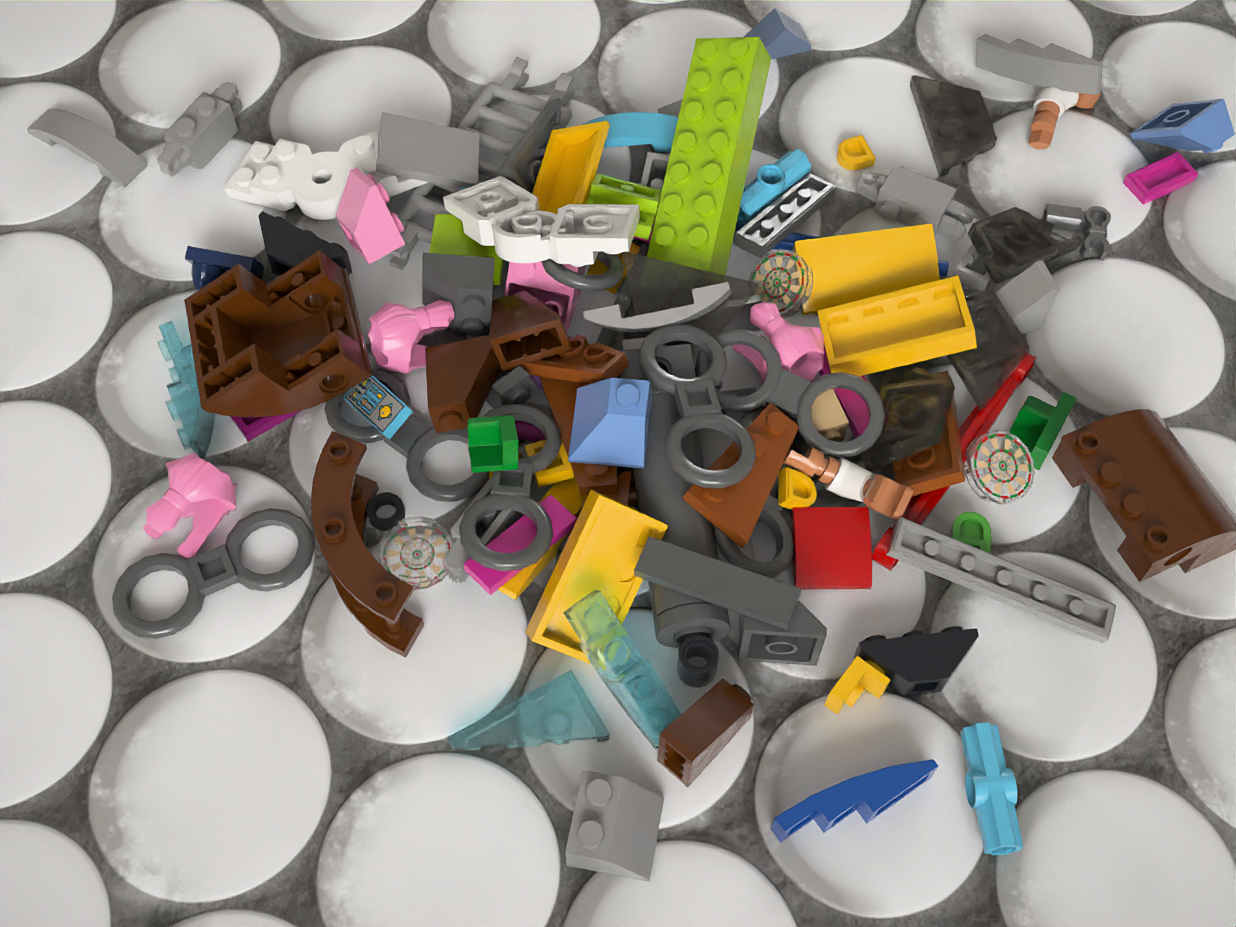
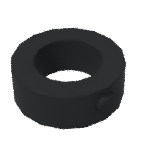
M391 492L377 494L367 504L366 512L370 524L380 531L396 529L405 519V508L402 499ZM384 505H391L396 508L394 515L389 518H380L376 515V512Z

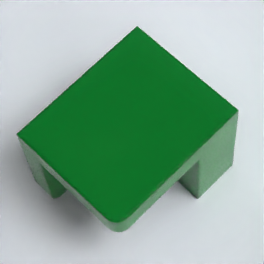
M514 415L470 418L467 420L468 452L473 473L518 469V436Z

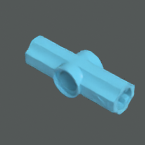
M799 149L788 151L774 164L763 165L757 170L756 178L744 187L737 223L750 222L799 180L810 173L812 164L808 161L804 152Z
M989 722L976 723L972 726L964 727L960 734L968 769L965 778L966 795L970 807L976 809L984 853L997 856L1020 851L1023 848V840L1015 810L1017 784L1013 771L1010 768H1006L998 726L992 725Z

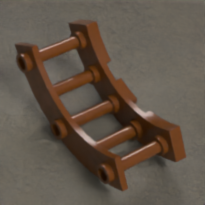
M332 431L318 459L312 482L311 510L316 538L328 564L337 592L349 613L355 617L372 638L389 650L406 658L424 627L422 618L404 609L414 591V586L400 580L387 571L366 548L364 544V531L368 517L366 512L367 504L379 490L376 481L356 474L367 446Z

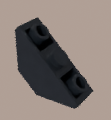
M263 211L258 215L266 254L273 274L281 276L319 250L341 268H345L348 276L352 273L348 252L338 243H329L317 237L310 230H302L291 225L280 216L274 217Z
M952 626L943 629L940 633L925 634L924 631H911L903 634L901 637L887 639L884 635H874L859 642L854 659L858 656L864 661H872L880 666L885 672V676L890 679L888 687L901 696L936 693L944 689L972 649L979 634L977 628L964 630L961 626Z

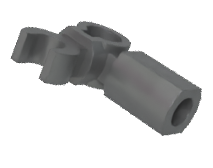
M1046 204L1042 216V228L1071 232L1080 230L1085 240L1080 251L1082 257H1087L1090 248H1096L1100 253V260H1104L1110 249V244L1106 238L1107 226L1110 223L1111 215L1107 209L1101 206H1092L1087 211H1082V208Z

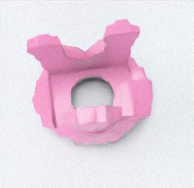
M437 300L424 307L421 306L414 309L404 305L385 303L368 320L371 321L368 337L371 342V352L376 359L377 366L387 371L401 372L403 374H409L414 369L426 367L425 348L427 346L419 344L424 335L447 329V326L454 319L451 302Z
M763 301L752 306L749 320L751 324L760 328L769 338L780 355L782 369L813 382L817 373L822 369L824 360V335L821 333L820 328L789 324L780 316L778 308L774 303ZM733 345V349L751 362L758 373L761 374L760 380L764 383L768 371L762 355L750 346Z
M196 452L181 459L165 463L168 470L169 489L162 499L146 509L147 523L143 526V529L150 537L159 539L164 531H171L175 528L179 519L193 516V530L177 548L178 553L186 559L198 555L199 549L206 541L207 536L218 527L223 517L229 515V511L236 510L237 483L233 484L228 473L200 458Z

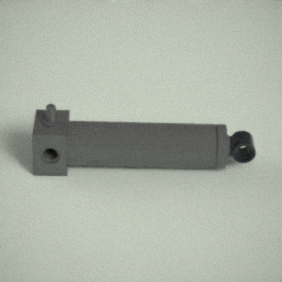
M691 344L661 346L656 350L655 359L665 372L678 378H696ZM639 349L619 350L625 353L629 366L617 378L649 380L640 366ZM722 380L716 385V388L719 390L722 388ZM650 381L653 399L645 468H632L638 511L668 525L662 541L719 560L717 542L714 536V525L683 499V496L693 484L685 481L672 469L665 456V437L671 425L680 419L674 394L659 389ZM697 429L683 437L681 449L691 463L704 469ZM648 581L655 635L658 643L666 647L678 648L677 672L679 678L686 685L697 688L707 686L716 675L719 661V650L714 642L727 636L731 630L728 609ZM698 656L704 658L708 664L703 667H695L688 660L691 657Z

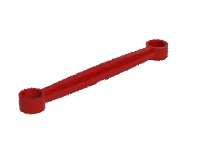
M1017 347L1007 360L997 380L960 426L959 435L963 466L967 459L973 456L978 445L995 423L1015 389L1019 388L1028 376L1037 359L1036 356ZM951 486L912 496L902 517L922 525ZM895 524L884 533L872 553V560L889 571L899 561L886 555Z

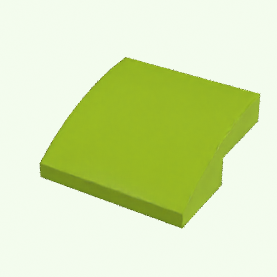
M596 173L586 204L639 205L640 219L634 236L649 240L662 190Z
M435 214L429 253L495 258L493 285H500L504 260L496 254L495 246L481 245L464 234L463 222L456 216L451 214Z

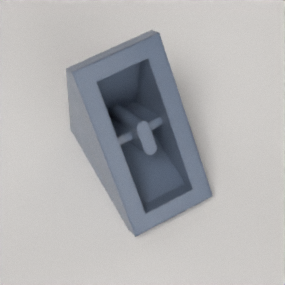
M776 8L744 36L760 37L771 59L811 50V44L801 25Z

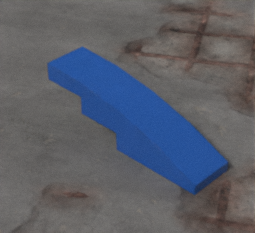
M931 759L894 765L852 777L809 796L776 816L771 830L780 843L812 820L825 833L856 810L867 824L931 779L938 765Z

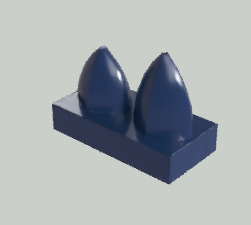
M187 246L185 260L192 264L191 275L197 290L218 278L221 272L225 273L237 264L242 265L262 280L264 266L255 258Z

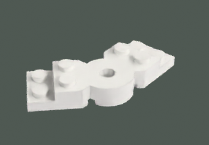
M375 131L344 142L338 152L324 151L312 154L309 145L281 138L276 145L255 141L224 189L228 197L282 211L292 209L297 204L306 216L318 220H328L336 218L335 215L350 170L355 167L365 175L371 174L376 184L379 182L382 184L389 197L428 182L377 172L378 137Z
M503 176L443 197L445 210L462 220L464 234L481 245L495 246L496 254L500 258L513 263H535L551 259L558 264L582 267L594 264L598 251H604L607 254L629 252L640 219L639 205L569 204L558 208L557 215L547 211H540L538 197Z

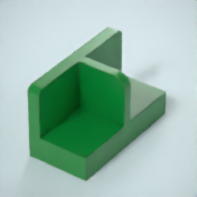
M1063 392L1055 407L1038 398L1028 396L1007 434L1021 445L1019 446L1013 440L1005 438L1012 441L1009 450L1004 449V440L1000 449L1006 450L1014 456V453L1020 448L1024 455L1016 460L1028 466L1031 464V467L1040 470L1077 398ZM1021 446H1023V448L1027 452L1026 454H1028L1031 463H1028L1026 454L1022 450Z

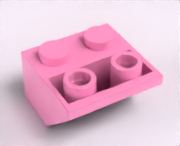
M355 167L350 170L335 216L350 245L370 264L405 245L400 234L404 231V227L396 213L391 214L385 203L389 202L390 199L380 182L376 184L371 174L365 175Z
M541 261L535 263L509 262L504 297L523 291L528 292L560 315L564 328L568 330L582 290L568 287L554 280L546 273ZM562 264L567 269L585 274L586 266L574 267L570 264Z

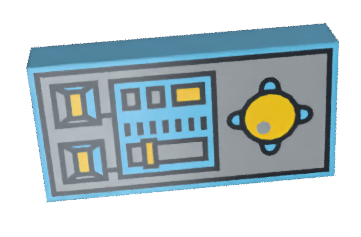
M374 375L352 387L343 397L388 439L396 433L413 412Z

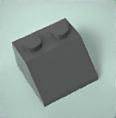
M423 252L422 304L426 306L437 300L450 301L453 306L454 319L447 327L454 333L471 336H489L495 258Z
M800 601L797 603L787 630L740 614L738 661L817 666L827 636V628Z

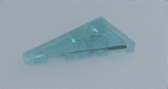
M570 670L447 737V740L452 749L481 750V746L507 745V748L541 746L547 742L556 745L570 744L569 741L597 739V742H605L610 739V733L574 673Z

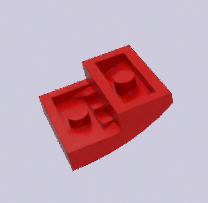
M793 507L791 522L794 544L792 557L794 586L801 590L871 589L872 544L869 508Z

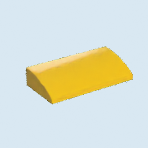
M608 121L551 131L532 192L533 195L538 197L540 211H547L557 215V209L563 206L586 204L610 124Z
M932 224L794 241L793 256L799 260L804 272V276H802L801 268L797 261L794 260L795 270H800L801 277H797V283L800 286L799 290L803 286L799 294L803 315L817 314L818 310L940 280ZM802 277H804V284H803V285H801V283H802Z
M958 275L817 311L821 331L824 335V344L831 373L844 372L863 376L977 348L975 329Z
M591 489L525 631L531 641L602 668L643 581L642 578L634 576V568L648 537L662 540L668 525Z

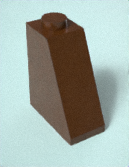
M523 291L492 301L490 342L502 371L572 350L560 315L528 292Z
M490 335L425 348L428 410L437 434L467 428V420L478 417L501 370L490 342Z
M721 679L660 733L657 761L686 787H689L751 718L754 704L751 702L750 695L737 684L731 685L725 679Z

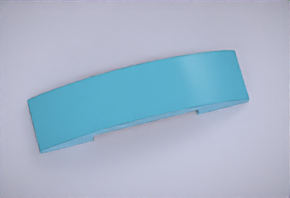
M629 112L599 117L584 124L608 121L610 127L604 148L652 144L655 153L671 152L678 117L659 113Z

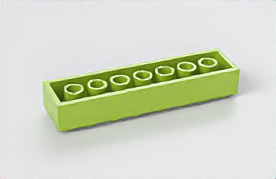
M760 37L696 38L640 284L641 288L655 303L691 305L694 304L692 289L724 283L771 63V57Z

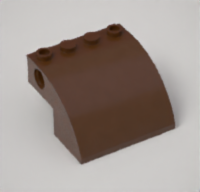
M320 250L269 284L263 282L242 265L237 264L184 300L201 409L206 412L234 417H269L289 414L329 401L372 376L348 272Z
M1150 409L1121 412L1093 422L1061 437V442L1052 457L1053 461L1072 488L1088 482L1122 529L1126 538L1117 551L1139 582L1176 565H1179L1183 572L1187 573L1236 550L1235 514L1157 412Z

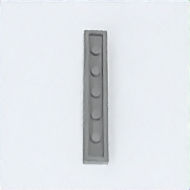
M903 517L897 520L886 555L1100 643L1109 640L1116 610L1115 604Z

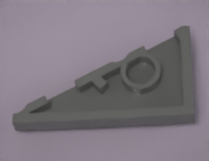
M560 98L548 101L497 169L501 176L531 194L553 126L560 125L562 114Z

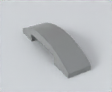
M48 109L27 128L29 134L53 147L58 143L97 165L100 174L123 187L128 186L147 167L144 160L113 135L83 117L65 110Z
M729 282L692 289L694 304L625 318L624 308L617 304L583 311L584 319L589 323L610 330L653 332L659 327L691 322L712 311L732 293Z

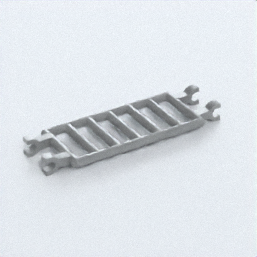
M516 57L503 83L500 85L495 82H489L457 129L480 133V146L509 155L516 144L473 129L479 118L523 134L532 123L487 107L493 97L496 96L538 112L542 111L549 100L560 98L562 102L560 125L553 126V130L565 128L572 118L571 110L565 108L564 105L574 96V90L570 89L574 82V77L562 73L557 80L554 91L549 99L545 101L518 91L529 80V74L524 73L528 66V61ZM479 159L478 173L491 178L501 176L497 170L499 166ZM430 182L420 185L415 189L398 214V218L404 227L401 236L405 245L389 253L394 255L390 260V266L403 270L409 260L411 251L419 239L431 244L433 230L410 222L418 209L434 215L451 214L445 210L444 204L426 198L434 185L453 193L462 189Z

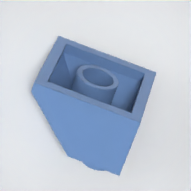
M1224 99L1174 103L1130 134L1132 139L1185 151L1203 150L1204 153H1211L1221 149L1223 143L1235 135Z
M608 378L577 388L568 461L645 468L653 399L650 381Z

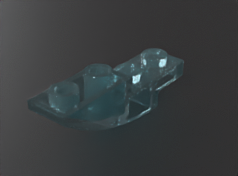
M173 321L159 325L164 339L158 341L165 361L172 359L174 367L168 368L174 383L166 385L171 399L165 401L173 421H181L183 427L177 429V433L184 449L192 448L194 453L196 452L203 459L206 457L211 442L215 414L201 409L192 345L183 346Z
M594 590L563 613L581 641L579 646L602 681L640 732L654 748L658 749L660 733L678 718L681 712L649 660L641 657L602 592Z

